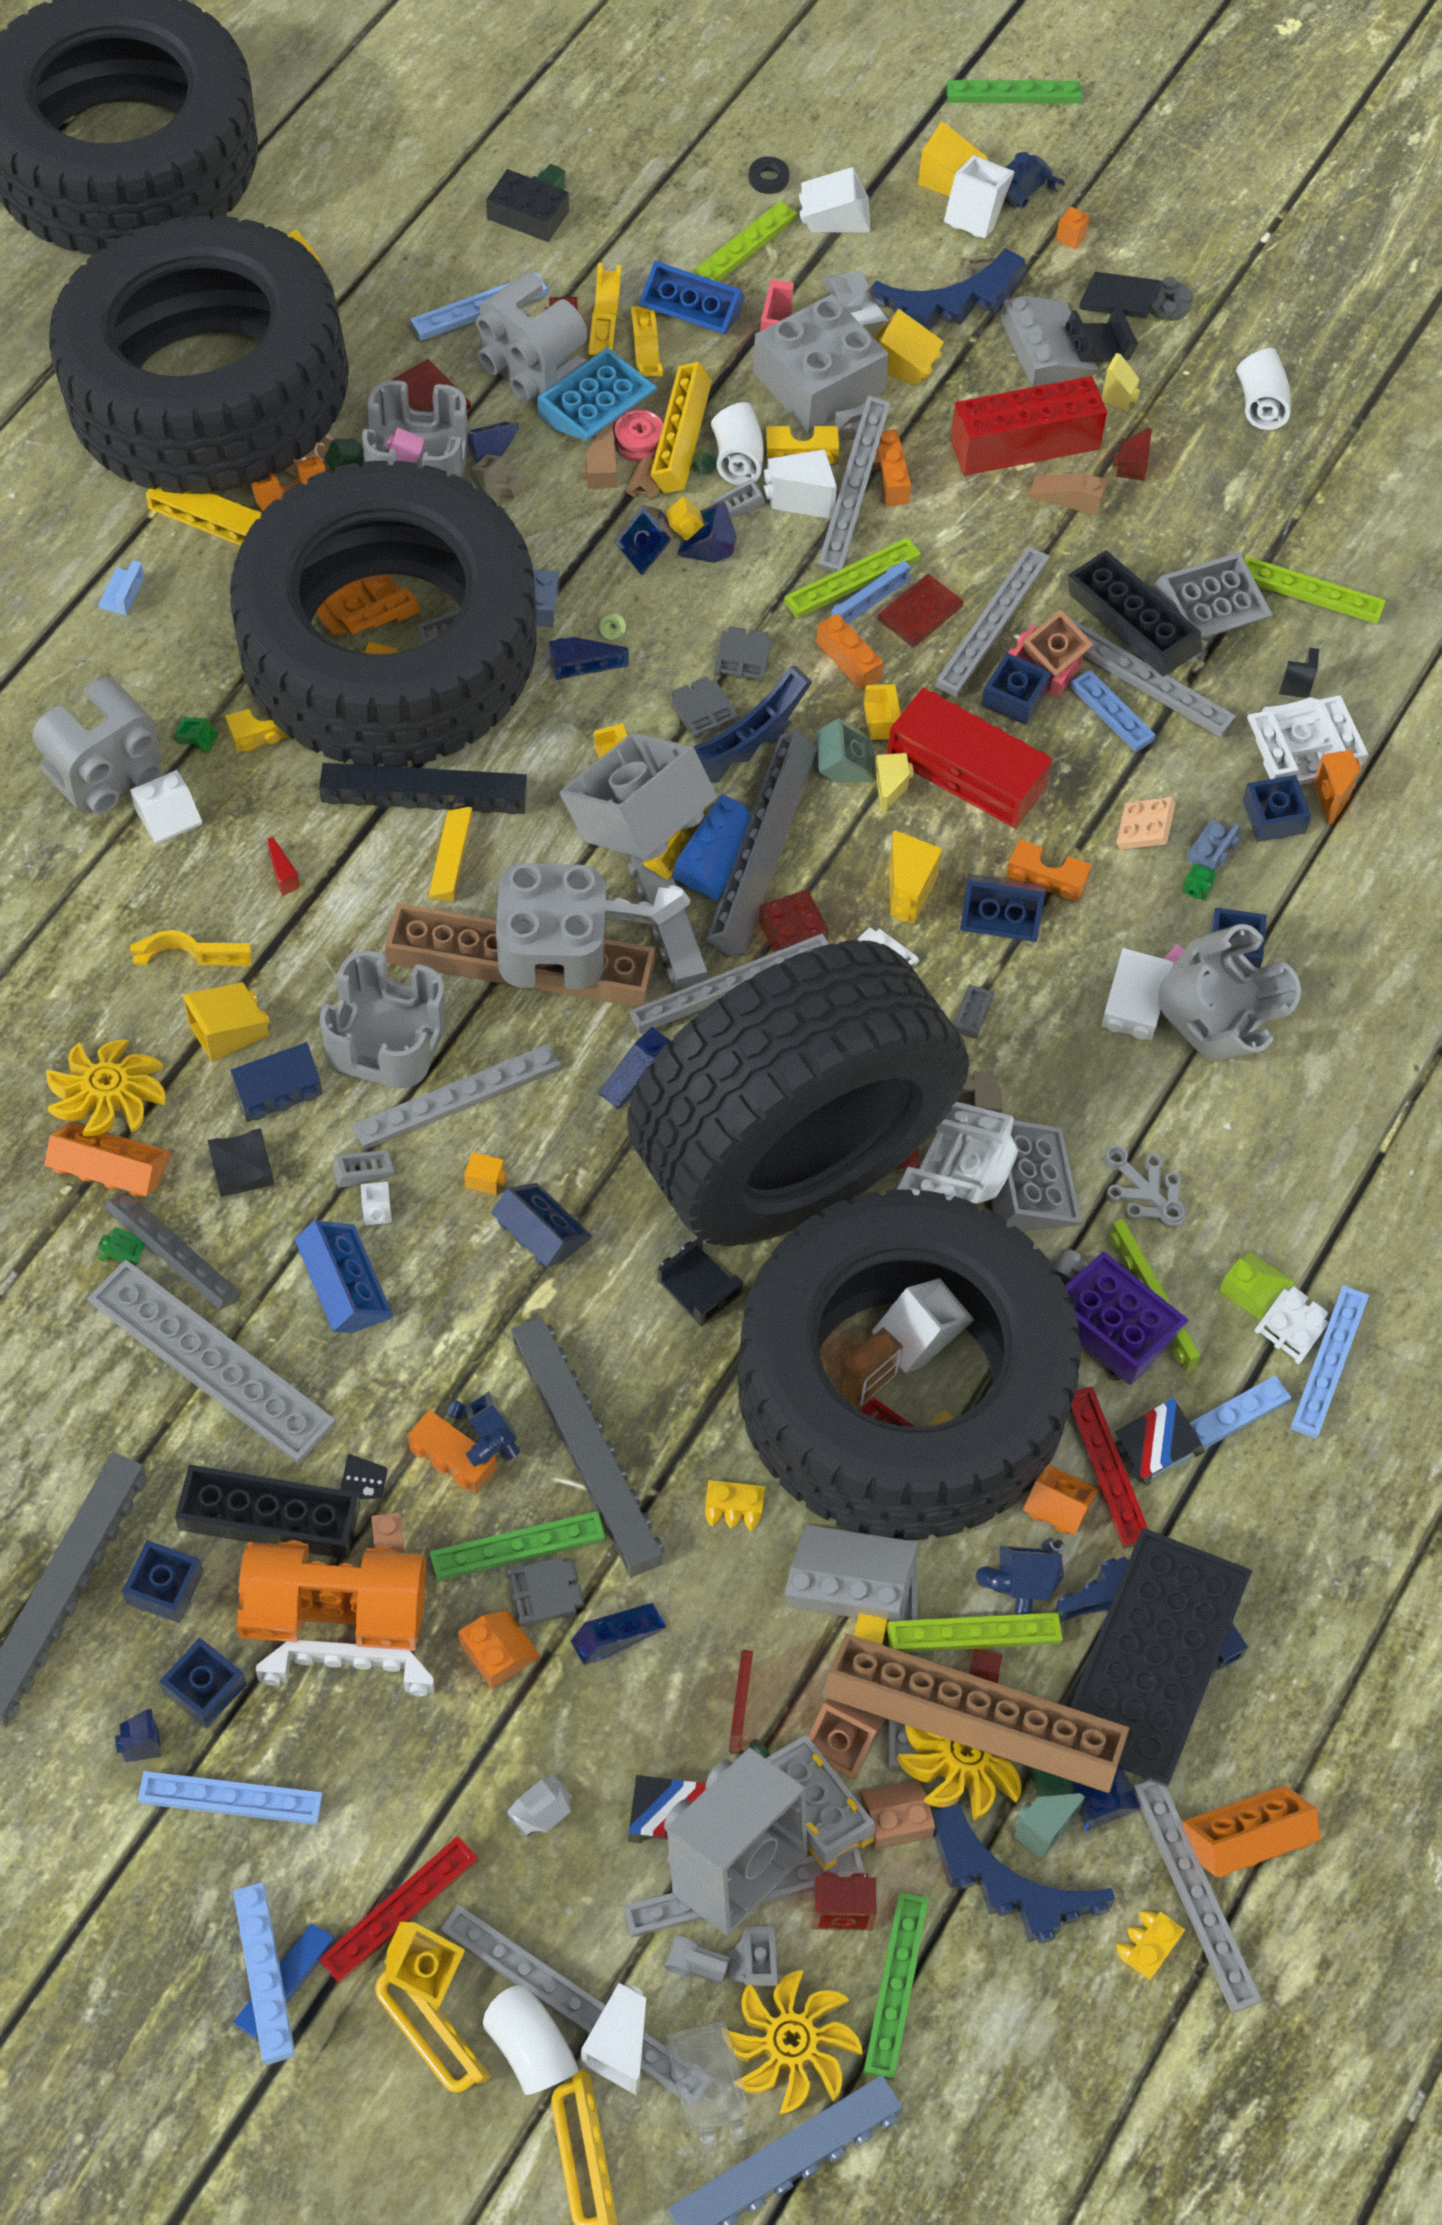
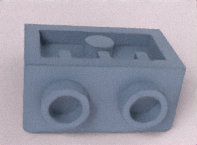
M1211 819L1187 854L1186 861L1213 871L1218 866L1222 868L1229 856L1227 852L1230 848L1234 850L1241 839V836L1238 835L1240 825L1236 823L1232 829H1229Z

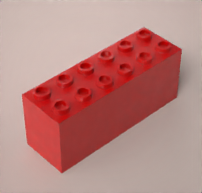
M1093 376L955 402L950 441L964 476L1100 450L1107 409Z
M922 687L891 726L887 754L906 753L908 763L913 765L914 773L1014 829L1018 827L1046 790L1053 760L1045 752L1034 749L1023 740L1014 738L1005 733L1001 728L985 722L981 717L965 711L959 705L945 700L936 692L929 691Z

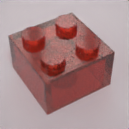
M808 889L760 905L759 924L774 953L820 934H823L828 941L829 930Z
M826 1872L820 1874V1876H815L812 1889V1930H873L877 1914L876 1877H869L866 1873L851 1874V1877H838V1874L833 1872Z

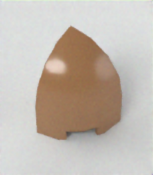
M649 454L636 467L626 487L625 492L633 497L641 494L648 495L647 497L651 498L658 494L659 486L650 475L654 459Z

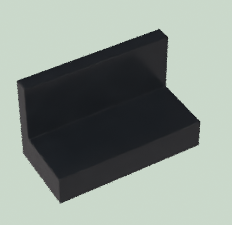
M1309 647L1305 663L1288 661L1279 690L1280 695L1309 698L1318 670V648Z

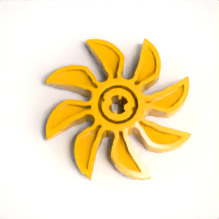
M114 1040L99 1048L97 1051L98 1064H93L86 1056L81 1042H79L70 1050L68 1055L71 1075L46 1070L49 1088L55 1095L64 1099L47 1106L48 1112L62 1120L81 1121L91 1111H94L83 1130V1136H96L109 1131L114 1126V1111H120L126 1119L131 1133H134L141 1127L144 1121V1108L141 1100L166 1105L163 1087L157 1080L148 1076L151 1073L162 1070L163 1063L148 1055L132 1054L128 1055L122 1063L117 1064L129 1042L128 1040Z
M905 1725L909 1743L920 1754H898L897 1760L903 1770L911 1777L928 1783L937 1776H943L946 1779L923 1802L935 1807L952 1806L960 1799L965 1786L971 1799L973 1820L982 1818L989 1811L995 1799V1786L1013 1801L1017 1802L1021 1794V1781L1014 1766L1009 1761L1004 1760L1006 1758Z
M804 1970L789 1973L777 1984L773 2001L780 2014L778 2018L770 2016L752 1985H747L742 1996L744 2020L749 2027L765 2032L767 2034L765 2037L746 2036L721 2028L724 2045L736 2058L745 2062H751L763 2055L771 2058L757 2070L733 2082V2085L739 2090L749 2094L766 2093L775 2087L781 2070H788L790 2072L789 2084L779 2115L794 2112L806 2101L810 2090V2082L803 2070L805 2066H811L833 2103L839 2096L842 2087L840 2065L836 2058L819 2052L817 2050L818 2047L837 2048L862 2055V2046L858 2037L846 2025L832 2022L820 2029L813 2026L823 2016L850 2002V1999L845 1995L832 1990L815 1992L809 1996L804 2012L802 2014L794 2013V2001ZM790 2036L792 2040L798 2038L797 2047H793L791 2044L786 2046V2037Z

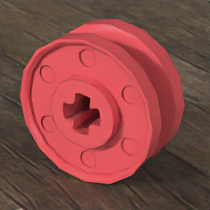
M633 410L623 414L616 421L614 429V445L617 452L623 458L634 462H641L647 454L654 459L663 428V421L656 414L647 410Z

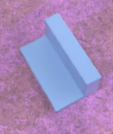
M132 560L128 570L115 569L98 604L100 609L127 616L145 578L142 562Z

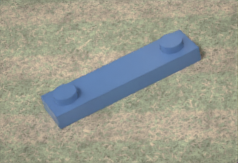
M905 561L896 566H891L885 574L845 602L835 605L831 611V616L838 613L849 624L909 582L911 566Z
M1091 670L1071 681L1070 688L1135 753L1155 740L1156 735Z

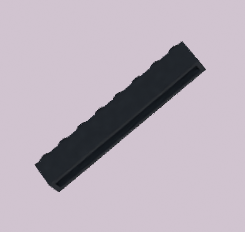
M322 763L319 791L321 802L333 805L340 803L356 806H393L407 809L429 808L431 810H455L472 807V811H481L483 813L500 812L514 815L517 813L525 814L527 774Z

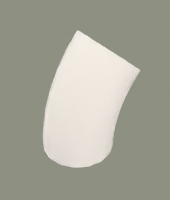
M1266 348L1244 359L1237 366L1236 373L1244 390L1247 419L1259 429L1273 430L1285 425L1289 419L1291 393L1286 372L1276 349Z
M747 402L736 403L720 411L712 419L711 427L718 445L717 469L719 474L726 481L734 485H741L752 478L756 482L760 477L763 467L764 447L761 428L752 405Z
M521 1985L510 1987L491 2002L484 2015V2030L491 2036L508 2060L525 2095L547 2089L579 2072L575 2058L558 2026L528 1988Z

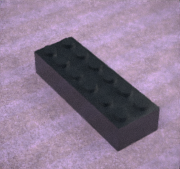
M1107 550L1068 574L1070 596L1162 677L1202 652L1201 631Z
M189 1464L175 1519L180 1531L244 1542L279 1544V1542L297 1540L303 1544H308L309 1553L348 1559L361 1505L359 1493Z

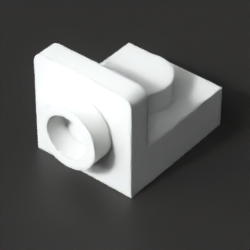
M388 1182L361 1184L364 1224L391 1223Z

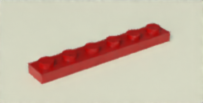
M1093 1386L1076 1390L1070 1413L1122 1547L1125 1549L1135 1546L1142 1527L1148 1529V1526Z
M458 1836L455 1837L319 1958V1962L340 1984L394 1936L400 1922H410L478 1861V1857Z

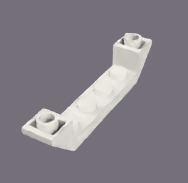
M672 885L668 886V888L658 887L654 905L647 902L631 904L629 901L616 898L614 901L606 900V918L659 926L690 904V898L680 887Z
M298 1640V1642L284 1643L256 1665L258 1681L271 1686L279 1685L280 1682L288 1683L290 1661H295V1663L300 1665H311L312 1662L324 1663L328 1667H341L342 1664L353 1665L355 1668L367 1670L371 1667H383L386 1671L397 1672L400 1669H405L403 1681L405 1692H409L414 1696H426L427 1693L434 1694L435 1691L434 1678L410 1650L357 1647V1644Z

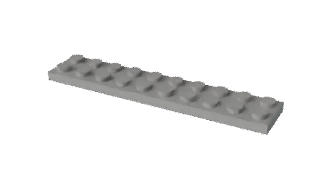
M125 1260L88 1297V1301L92 1306L298 1465L336 1425V1420L128 1260Z

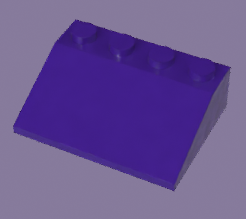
M1104 1251L1065 1286L1071 1299L1070 1304H1072L1077 1317L1078 1337L1081 1346L1130 1386L1148 1370L1189 1321V1319Z

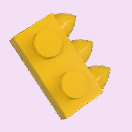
M708 1480L705 1503L706 1520L711 1526H714L720 1520L722 1513H724L726 1523L732 1529L739 1523L742 1515H744L747 1528L750 1531L754 1530L762 1517L765 1486Z
M1143 1910L1139 1912V1916L1147 1930L1140 1927H1128L1127 1929L1130 1939L1136 1946L1128 1943H1117L1116 1949L1125 1963L1148 1980H1151L1183 1935L1185 1929L1161 1911L1158 1914L1153 1911Z

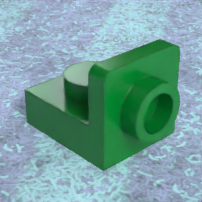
M183 717L173 738L177 743L197 744L203 753H209L219 734L207 718Z
M1194 863L1189 875L1185 879L1182 892L1192 898L1206 901L1218 872Z
M115 1227L108 1235L104 1234L98 1244V1249L101 1250L98 1260L104 1262L108 1257H111L121 1262L128 1260L136 1266L139 1262L144 1242L137 1236Z

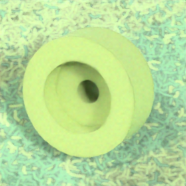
M613 613L601 619L599 629L606 639L614 640L625 633L626 624L620 615Z

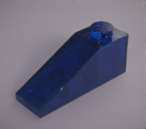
M577 637L559 638L549 641V657L556 680L629 666L628 647Z
M651 1027L633 1044L598 1091V1094L617 1109L622 1107L632 1097L635 1088L639 1085V1080L648 1066L654 1063V1058L670 1040L654 1027Z
M649 1603L587 1621L581 1626L570 1642L583 1665L606 1659L664 1630L666 1625L654 1604Z

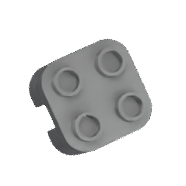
M530 272L524 273L480 304V317L476 319V324L481 333L482 349L478 351V358L483 368L489 374L496 375L499 373L506 378L520 400L524 402L532 400L538 403V396L587 362L579 355L568 362L564 358L586 342L587 329L583 318L576 308L564 299L559 300L534 318L528 317L529 314L521 307L543 291L542 280Z
M386 381L377 385L371 391L368 400L370 429H363L362 434L364 462L387 460L388 465H393L397 461L396 451L391 449L390 453H388L385 445L389 435L394 436L398 427L425 438L421 453L416 462L418 468L421 469L423 466L428 465L446 471L447 477L454 474L463 478L468 448L467 409L463 393L453 386L437 384L434 386L433 391L434 411L424 412L414 411L409 408L407 383L403 381Z
M110 677L98 679L86 688L88 699L107 718L105 722L92 730H85L63 706H55L39 719L33 730L34 744L47 758V760L40 764L41 771L72 805L83 814L94 812L96 815H102L109 812L117 804L121 795L135 786L138 787L157 779L161 771L159 765L161 753L154 720L115 679Z
M522 863L507 869L499 881L496 925L498 969L502 978L513 986L532 988L535 986L536 980L535 965L560 964L564 966L565 987L568 989H584L598 982L604 971L606 884L603 876L594 868L585 865Z
M1239 924L1193 939L1159 987L1158 1002L1163 1014L1192 1046L1209 1061L1220 1062L1265 1050L1271 1044L1274 1037L1267 1029L1257 1030V1028L1263 1022L1290 1015L1300 1000L1301 986L1299 979L1287 963L1280 962L1256 968L1245 958L1244 953L1257 950L1264 941L1263 936L1255 928L1246 924Z
M360 951L347 957L341 964L337 974L338 1005L334 1006L325 1003L320 1013L324 1053L328 1064L339 1072L394 1088H408L418 1084L427 1074L446 1027L444 984L440 975L427 966L417 964L411 974L412 986L389 978L387 958L381 953Z

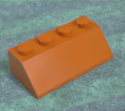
M69 1122L50 1135L44 1166L53 1168V1171L56 1173L77 1175L83 1181L104 1183V1186L110 1189L121 1188L137 1197L147 1196L157 1188L171 1157V1151L107 1132L96 1136H83V1130L86 1126L74 1122Z
M1286 1785L1182 1821L1183 1828L1200 1864L1215 1877L1228 1876L1233 1871L1245 1867H1253L1258 1862L1280 1857L1283 1853L1297 1848H1305L1309 1844L1320 1840L1317 1808Z

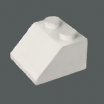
M178 770L130 790L133 806L155 845L203 825L190 791Z

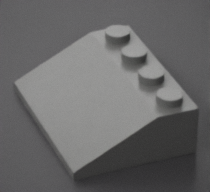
M1021 296L1007 299L1003 303L1000 320L1031 387L1098 374L1099 372L1094 361L1081 362L1073 348V344L1064 328L1071 315L1066 302Z
M1240 552L1162 575L1151 587L1152 590L1201 631V639L1273 616Z
M1013 1120L1011 1136L1018 1149V1153L1002 1189L996 1198L991 1199L994 1213L1007 1220V1227L1016 1226L1021 1231L1080 1225L1082 1222L1062 1128Z
M806 1525L790 1568L785 1591L788 1606L858 1618L859 1613L885 1618L887 1623L889 1621H903L919 1543Z

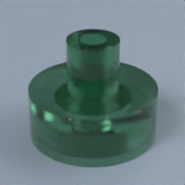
M700 449L694 453L692 467L695 472L710 474L715 470L717 459L712 451Z

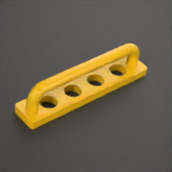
M386 1970L379 1976L375 1985L378 2000L445 2088L455 2093L464 2092L475 2082L477 2084H485L492 2078L491 2074L442 2010L407 1992L468 2073L460 2080L454 2079L389 1994L387 1987L390 1982L385 1980Z
M579 2070V2072L572 2076L573 2080L560 2084L554 2090L551 2098L571 2217L575 2225H618L591 2075L583 2070ZM571 2093L576 2095L597 2216L592 2218H586L583 2213L564 2107V2098Z

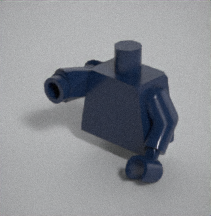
M1020 152L1005 167L1015 172L1004 201L1014 209L1017 207L1023 209L1029 202V196L1045 183V179H1047V187L1056 192H1059L1056 189V183L1064 186L1065 182L1063 179L1052 175L1053 171L1042 158L1034 154L1030 155L1027 152Z
M490 1391L467 1406L457 1400L450 1403L446 1414L459 1420L463 1412L467 1413L470 1423L482 1438L471 1447V1450L466 1452L468 1459L474 1467L479 1464L485 1465L499 1451L506 1461L513 1459L520 1453L519 1448L514 1443L517 1439L515 1430Z
M1049 1537L1042 1542L1041 1548L1000 1546V1570L990 1566L981 1567L976 1572V1580L982 1588L993 1589L998 1593H1004L1011 1598H1016L1015 1613L1021 1615L1031 1614L1033 1599L1048 1600L1051 1597V1593L1064 1578L1062 1555L1059 1553L1064 1548V1542L1057 1540L1052 1545V1538Z

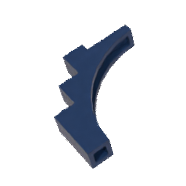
M1004 248L997 258L978 274L946 288L929 291H908L875 281L871 290L875 302L880 306H888L894 312L900 309L931 331L940 317L948 323L954 322L961 326L975 305L983 311L989 310L996 314L1026 273L1027 266L1023 257Z
M790 666L771 692L739 722L718 736L692 746L711 783L720 782L732 763L749 762L762 742L778 741L779 736L784 734L792 722L789 719L790 715L812 684V681L797 666Z
M1124 1556L1118 1560L1115 1558L1107 1560L1100 1566L1097 1580L1087 1583L1083 1586L1082 1591L1074 1595L1067 1593L1059 1598L1054 1613L1059 1614L1060 1623L1080 1615L1102 1611L1108 1612L1128 1564L1127 1558ZM1233 1623L1216 1664L1218 1670L1243 1658L1248 1649Z
M960 1803L931 1811L935 1824L933 1836L949 1888L958 1886L959 1889H966L976 1884L975 1881H979L989 1915L998 1913V1916H1006L1015 1912V1908H1018L1029 1942L1038 1940V1943L1042 1944L1056 1938L1055 1935H1058L1061 1928L1060 1921H1063V1924H1070L1080 1920L1082 1915L1091 1913L1095 1917L1110 1911L1109 1908L1112 1907L1115 1901L1112 1888L1094 1891H1064L1037 1884L1019 1876L1000 1863L979 1841L969 1826Z

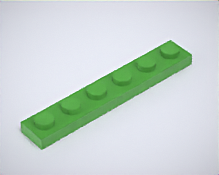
M947 80L946 86L948 103L1081 104L1082 98L1080 81Z
M595 1511L429 1552L436 1582L604 1542L605 1535L599 1513Z
M899 1892L863 2072L864 2075L873 2077L883 2075L886 2080L894 2081L929 1898Z

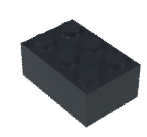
M507 169L486 199L487 219L549 242L569 213V192Z

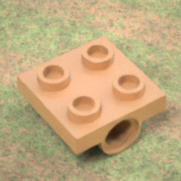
M1166 797L1125 803L1116 843L1119 849L1124 850L1167 844L1176 804L1173 798Z

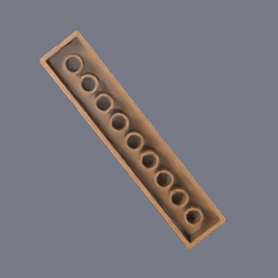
M397 903L385 945L388 964L411 968L419 964L439 973L511 985L502 978L498 969L497 920ZM605 939L604 971L599 981L594 985L584 989H568L565 987L564 966L560 964L535 965V986L531 989L640 1007L645 1005L655 966V948Z
M847 1633L829 1670L823 1696L1107 1793L1110 1792L1129 1731V1727Z

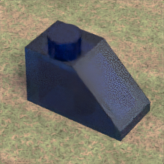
M152 1709L145 1710L119 1724L120 1735H115L117 1753L123 1754L125 1762L162 1757L159 1728Z

